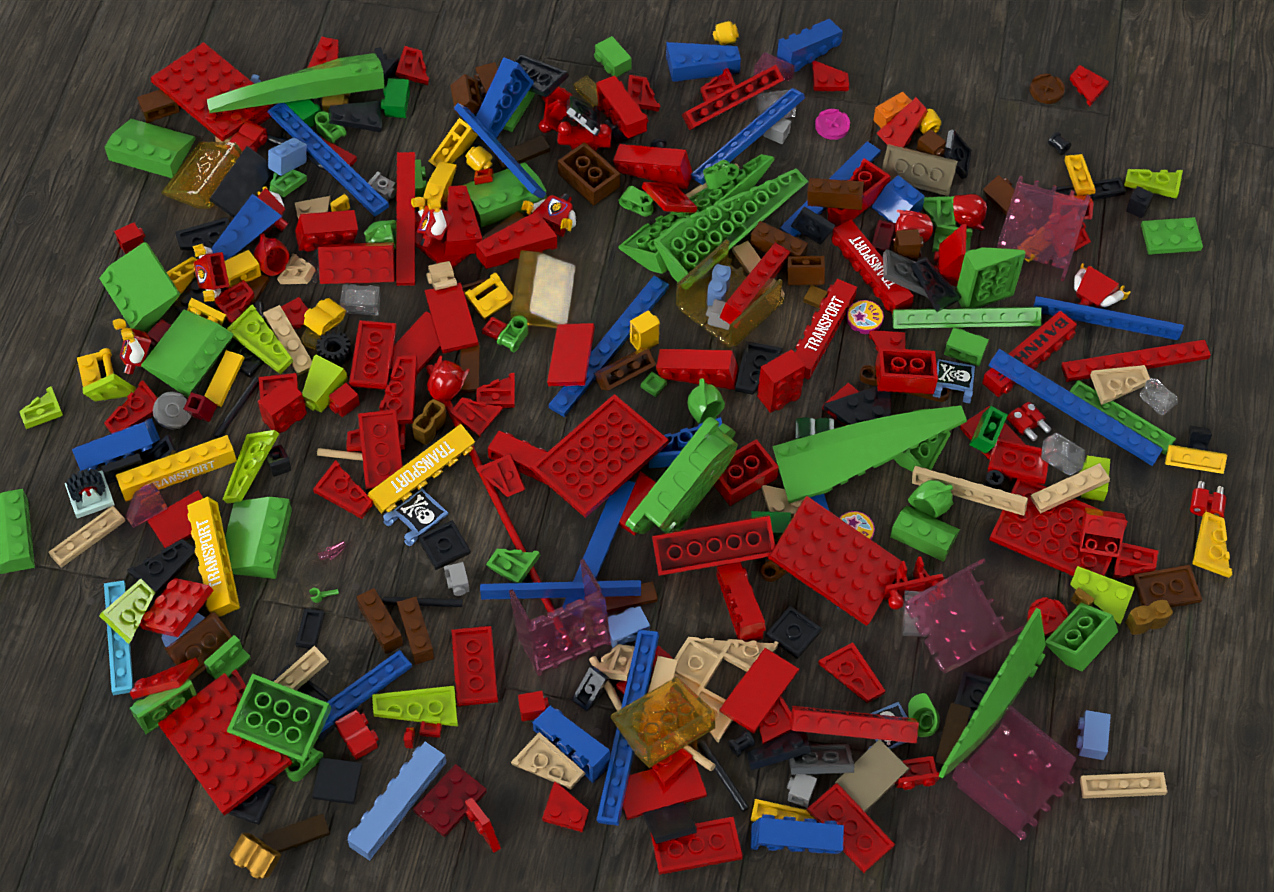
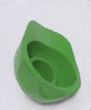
M921 693L914 696L908 705L909 718H915L919 722L917 736H931L938 730L940 723L939 713L927 694Z

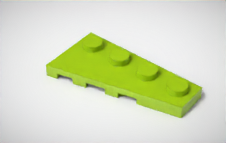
M253 304L227 328L228 331L234 334L233 338L279 374L293 363L292 357L276 338Z
M270 430L246 435L222 500L226 503L242 501L279 436L277 431Z
M454 686L372 695L374 717L415 722L425 721V723H440L442 725L458 727Z

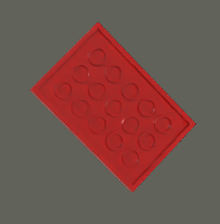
M204 42L151 77V82L222 142L238 132L247 120L254 121L267 112L272 105L275 106V104L209 113L207 99L253 85L254 83Z
M614 394L532 465L531 470L586 518L669 444V440Z
M1017 478L1011 493L1028 498L1026 512L1023 516L1002 510L989 540L1074 576L1077 566L1105 576L1113 558L1112 556L1079 551L1084 508L1100 509L1073 498L1040 514L1031 500V495L1047 487Z
M808 496L801 502L768 559L866 626L872 620L885 597V587L893 583L897 568H899L902 562Z
M225 673L158 723L224 816L292 764L287 755L227 732L242 695Z

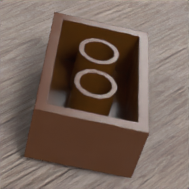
M585 142L558 160V174L593 206L620 187V173Z

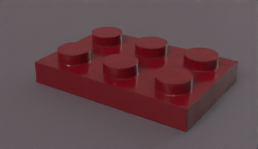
M455 764L413 808V811L445 838L466 815L465 811L468 809L465 801L473 798L477 803L487 793V789Z

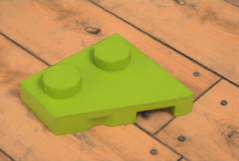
M113 373L83 387V394L94 401L127 397L131 392L134 393L136 387Z
M52 386L46 389L47 393L41 398L36 397L30 405L25 406L19 411L26 429L63 416Z

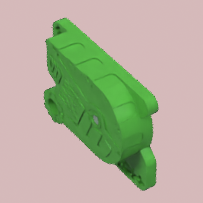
M712 416L707 418L628 518L625 525L633 532L641 534L647 533L655 525L664 533L678 531L683 528L693 510L731 462L738 447V444L732 440L736 432L724 423L719 426V422Z

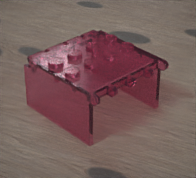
M1019 176L997 248L1024 250L1026 252L1024 258L1030 259L1031 254H1034L1033 261L1047 265L1049 259H1052L1051 266L1064 269L1060 280L1064 282L1091 196L1087 195L1086 199L1082 200L1073 197L1075 193L1073 190H1071L1070 196L1055 192L1057 188L1055 185H1053L1051 191L1038 187V180H1035L1034 186L1023 183V176Z
M984 558L904 602L906 605L905 609L910 618L913 619L917 616L919 619L914 622V625L921 637L926 634L929 638L925 639L924 642L931 655L936 652L939 656L935 657L934 660L939 669L943 670L944 673L965 664L1024 629L1021 626L1013 631L1005 632L1000 623L1004 619L1003 615L997 618L990 606L994 599H986L979 587L984 584L983 580L977 583L972 575V570L986 562Z
M584 559L580 560L585 600L579 599L567 604L565 609L560 607L548 612L547 617L541 615L529 620L513 589L509 590L518 639L531 660L537 676L542 675L541 671L550 667L558 668V664L566 660H576V656L587 651L592 653L598 646L605 643L607 646L611 644L606 601L601 592V587Z
M1009 706L1002 720V726L993 733L992 739L989 738L978 750L979 753L976 752L966 764L962 761L955 768L952 779L958 783L957 787L1016 836L1024 840L1027 837L1022 831L1025 825L1030 823L1035 827L1038 821L1033 816L1040 808L1046 812H1049L1051 809L1046 803L1053 794L1059 798L1064 795L1059 789L1063 782L1066 781L1070 785L1075 782V779L1069 774L1077 758L1012 706Z

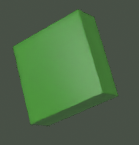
M651 372L641 383V388L656 397L667 385V381Z

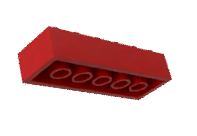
M769 515L652 535L659 576L769 557L775 547Z

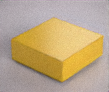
M346 194L330 203L332 212L350 209L349 198Z

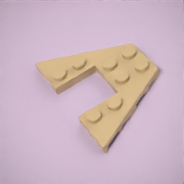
M688 637L674 660H678L673 680L689 703L694 705L696 713L718 743L731 724L732 719L719 712L726 700L705 689L723 659L747 672L764 648L774 653L778 647V642L757 643V641L753 640L750 642L735 639L722 641L714 640V638L699 639L698 637Z

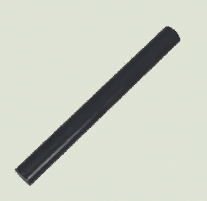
M254 377L213 434L215 438H220L258 386L259 378Z
M383 596L382 602L385 605H397V602L413 597ZM417 598L419 606L463 607V599Z
M704 740L700 741L697 745L705 757L715 764V772L741 811L744 812L749 809L748 804Z

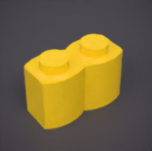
M330 298L320 300L316 307L306 311L303 324L318 335H325V332L330 331L342 322L346 310Z

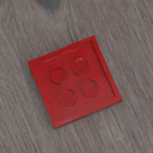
M174 578L167 584L164 592L157 597L150 610L143 615L139 626L144 630L178 638L214 590L209 585Z

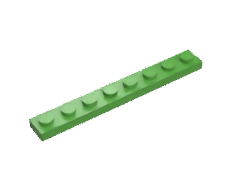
M1041 307L945 308L939 312H936L935 308L893 309L894 329L1041 326Z

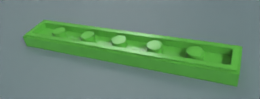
M1079 380L1069 391L1163 449L1161 453L1164 455L1168 451V446L1173 445L1176 440L1175 437L1113 400L1101 405L1096 390Z

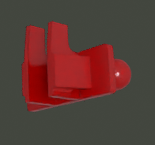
M558 86L547 97L542 96L546 103L544 119L539 122V129L543 133H548L552 129L558 132V126L562 119L569 117L566 113V103L572 94L564 88Z
M564 121L558 126L557 144L570 145L572 150L585 142L596 152L598 147H610L612 129L607 124H601L600 132L595 136L585 127H580V123L577 126H571L569 122Z
M920 556L915 563L913 571L915 580L908 581L906 577L907 567L905 561H902L896 571L895 584L885 587L884 599H888L889 606L895 610L903 607L904 598L902 596L930 590V595L934 600H942L946 596V590L942 586L943 574L929 576L923 568L924 563Z

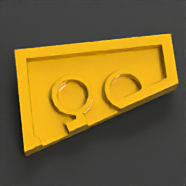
M1209 512L1203 514L1192 564L1230 578L1232 576V569L1229 568L1228 560L1230 555L1226 547L1227 534L1224 518Z

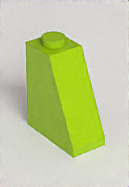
M315 355L302 392L305 405L313 411L317 410L322 413L330 403L328 396L348 382L349 377L345 370Z

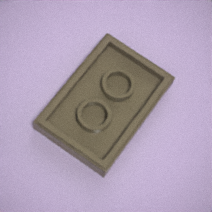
M878 740L854 763V773H844L835 784L838 783L866 813L898 779L909 771V768L881 740Z

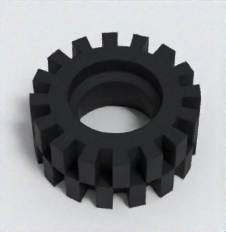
M332 330V334H329V331L325 332L326 336L322 334L320 336L321 339L318 338L317 340L318 356L338 366L339 362L343 365L345 360L348 361L349 356H351L349 338L346 334L342 335L341 331H338L337 334L335 330ZM331 345L341 346V349L336 352L327 351V348Z

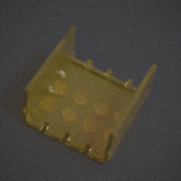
M726 239L677 283L676 305L686 316H691V319L703 328L706 325L705 330L715 338L719 337L718 340L730 348L733 345L737 346L785 299L781 297L782 280L779 279L770 288L768 287L750 307L730 324L729 330L707 324L709 319L706 316L708 309L707 291L708 285L712 280L714 267L720 264L729 266L731 269L730 286L726 292L725 302L728 301L746 279V276L742 274L745 270L743 267L735 269L730 265L732 259L728 258L729 241Z

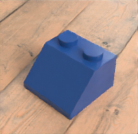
M898 175L884 187L873 203L872 208L889 222L896 223L900 216L897 210L919 212L923 207L925 196Z

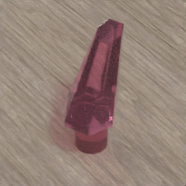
M345 540L327 547V551L318 553L320 561L330 558L331 561L346 547Z

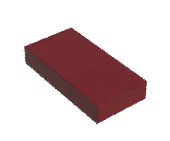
M878 220L872 245L879 254H883L886 249H890L896 223Z

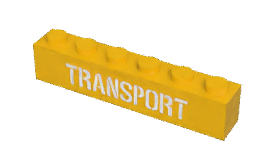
M462 424L458 425L368 493L369 498L381 514L385 511L390 512L397 507L396 503L401 499L403 502L413 495L411 492L414 489H422L428 484L426 480L430 477L435 479L443 473L442 469L445 466L451 467L458 461L457 457L461 454L465 456L473 450L474 439Z
M228 435L116 474V478L127 502L235 463L237 460Z
M205 497L187 505L189 512L187 516L192 526L191 535L196 545L195 554L199 560L198 569L202 575L203 584L209 585L214 590L206 601V607L210 613L215 612L218 617L240 609L218 502Z

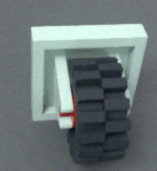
M85 469L82 473L78 471L77 475H71L72 478H68V482L65 483L77 519L115 505L103 471H94V469L89 471Z

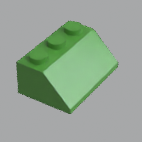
M942 431L936 435V438L930 441L926 439L918 443L919 446L912 450L911 448L904 450L903 454L894 458L899 466L912 472L915 466L932 470L951 433L949 431L946 433Z
M906 506L895 521L890 537L944 562L960 529Z
M1080 603L1045 643L1067 666L1083 671L1118 633V629L1112 614Z
M187 679L179 688L155 693L136 701L130 707V710L145 734H148L159 727L158 723L197 694L192 682Z

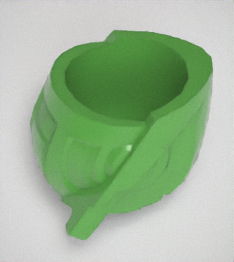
M395 220L374 222L364 232L366 243L394 242V250L396 249L397 222Z
M704 379L699 380L700 385L692 390L687 401L688 409L698 424L704 423L710 416L717 419V415L725 407V402L719 390L715 386L705 383Z
M928 480L915 489L908 501L916 510L937 518L948 511L951 505L954 504L952 501L953 495L950 491L953 489V486L951 484L946 485L938 480Z

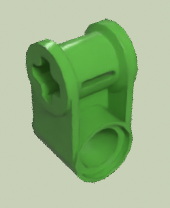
M322 111L315 115L316 130L325 140L335 144V141L341 136H346L347 133L343 126L329 124V113Z
M721 160L707 167L703 171L707 188L714 190L735 179L738 176L739 168L735 164H730L727 160Z
M628 186L619 199V204L623 208L636 212L641 216H650L654 211L653 199L646 192L634 186Z
M521 315L513 317L507 327L500 333L497 344L508 347L513 353L516 352L528 335L526 318Z
M312 748L305 762L289 757L292 764L285 769L287 777L295 782L302 780L320 762L324 753ZM295 766L300 767L295 772L290 771Z

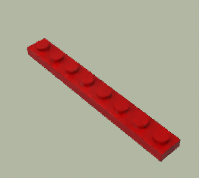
M1199 340L1063 362L1061 368L1066 382L1091 378L1090 374L1093 370L1145 365L1146 369L1206 360L1210 358L1211 354L1206 341Z

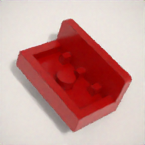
M928 756L903 760L902 762L909 768V771L898 779L896 787H903V790L915 788V785L923 784L924 787L935 785L940 778V773L936 770L934 757Z

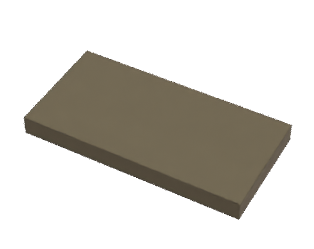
M888 144L882 170L890 175V181L899 175L914 188L949 196L958 161Z

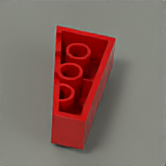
M612 76L596 82L600 111L605 110L604 115L611 117L612 123L614 125L617 124L618 129L627 138L647 131V115L641 112L639 104L633 101L630 92L625 90L622 81H619L616 76Z
M619 144L613 159L616 170L620 173L659 183L675 184L683 189L688 188L692 178L690 174L693 171L686 150Z
M864 158L859 168H856L850 180H847L864 182L862 210L828 208V221L835 226H839L850 219H855L876 201L884 187L890 182V175Z
M449 186L446 211L453 213V217L445 232L444 256L476 254V243L482 241V235L467 186Z
M536 211L476 243V256L486 269L508 263L509 260L518 258V260L525 258L526 255L532 253L536 255L546 249H557V235L539 212Z
M660 349L656 364L657 372L663 379L700 384L699 380L704 379L707 384L735 390L739 373L733 350Z
M741 562L718 566L716 576L737 639L744 642L763 639V633L766 631L765 620L754 596L752 585L749 584L746 568L742 567Z

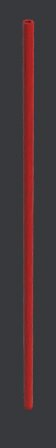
M428 365L426 367L429 375L432 372V369L434 367L433 365ZM451 400L444 402L455 427L462 424V422L450 414V411L454 408ZM472 446L473 450L469 455L475 467L478 468L483 464L474 446ZM479 473L516 550L526 552L493 484ZM533 566L528 573L532 582L542 583ZM541 598L564 646H571L572 642L550 598Z

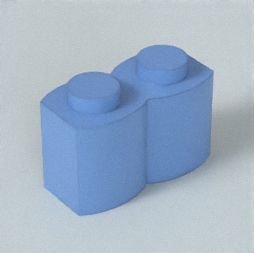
M717 264L714 267L712 280L708 285L707 291L708 306L713 305L714 299L725 302L726 292L730 286L731 269L729 266Z

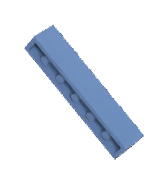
M426 742L421 747L418 746L415 749L412 759L403 764L397 778H393L389 782L383 795L380 794L376 798L374 807L370 812H365L357 828L354 827L348 834L349 847L369 861L446 764L445 754Z

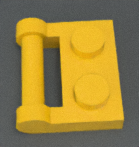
M497 273L490 275L489 279L473 290L469 289L465 292L466 297L483 320L514 300V297ZM493 284L497 286L496 289L480 300L476 299L475 296Z
M191 298L188 304L187 311L216 322L221 326L226 319V314Z
M104 348L100 352L77 357L83 387L102 379L98 361L103 360L106 377L114 373L110 349Z

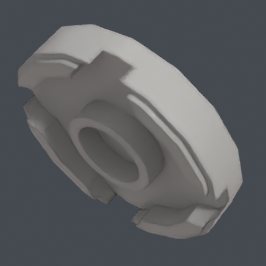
M166 392L158 397L153 406V415L157 423L171 430L180 429L185 426L191 418V415L183 410L187 399L177 392Z

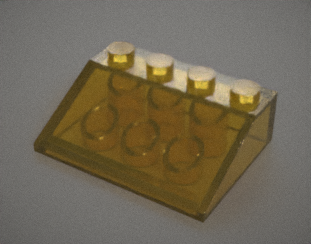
M199 142L164 188L162 194L197 209H210L214 203L209 201V198L236 162L242 150L236 143Z
M521 250L511 305V320L513 317L521 315L526 318L528 325L557 328L558 324H567L576 266L540 252Z
M677 676L611 714V719L632 750L649 768L716 728L715 711Z

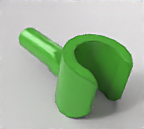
M312 588L309 591L311 595L317 594V596L311 597V600L315 603H319L323 597L339 594L338 589L320 592L318 588Z

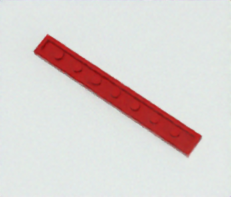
M397 152V286L415 285V208L411 203V199L415 198V152Z

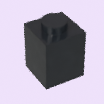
M1137 186L1129 200L1126 212L1143 218L1150 206L1154 193Z

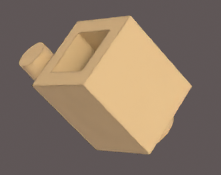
M450 261L428 266L427 280L429 284L433 285L435 290L457 286Z

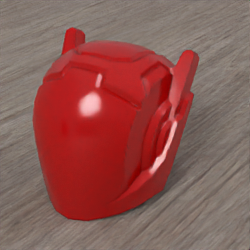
M975 194L954 196L953 209L955 221L960 225L967 224L968 227L984 230V226L981 224L986 217L987 203L983 198Z
M897 210L900 216L896 220L895 232L918 229L919 235L923 237V243L927 242L933 232L930 217L919 212Z
M262 233L259 235L260 243L254 251V258L259 263L260 270L269 276L278 275L286 269L290 258L289 252L281 241L276 238L269 239Z
M440 355L437 363L434 364L427 383L429 393L433 399L441 403L452 400L462 388L470 369L467 368L464 371L459 365L451 361H443Z

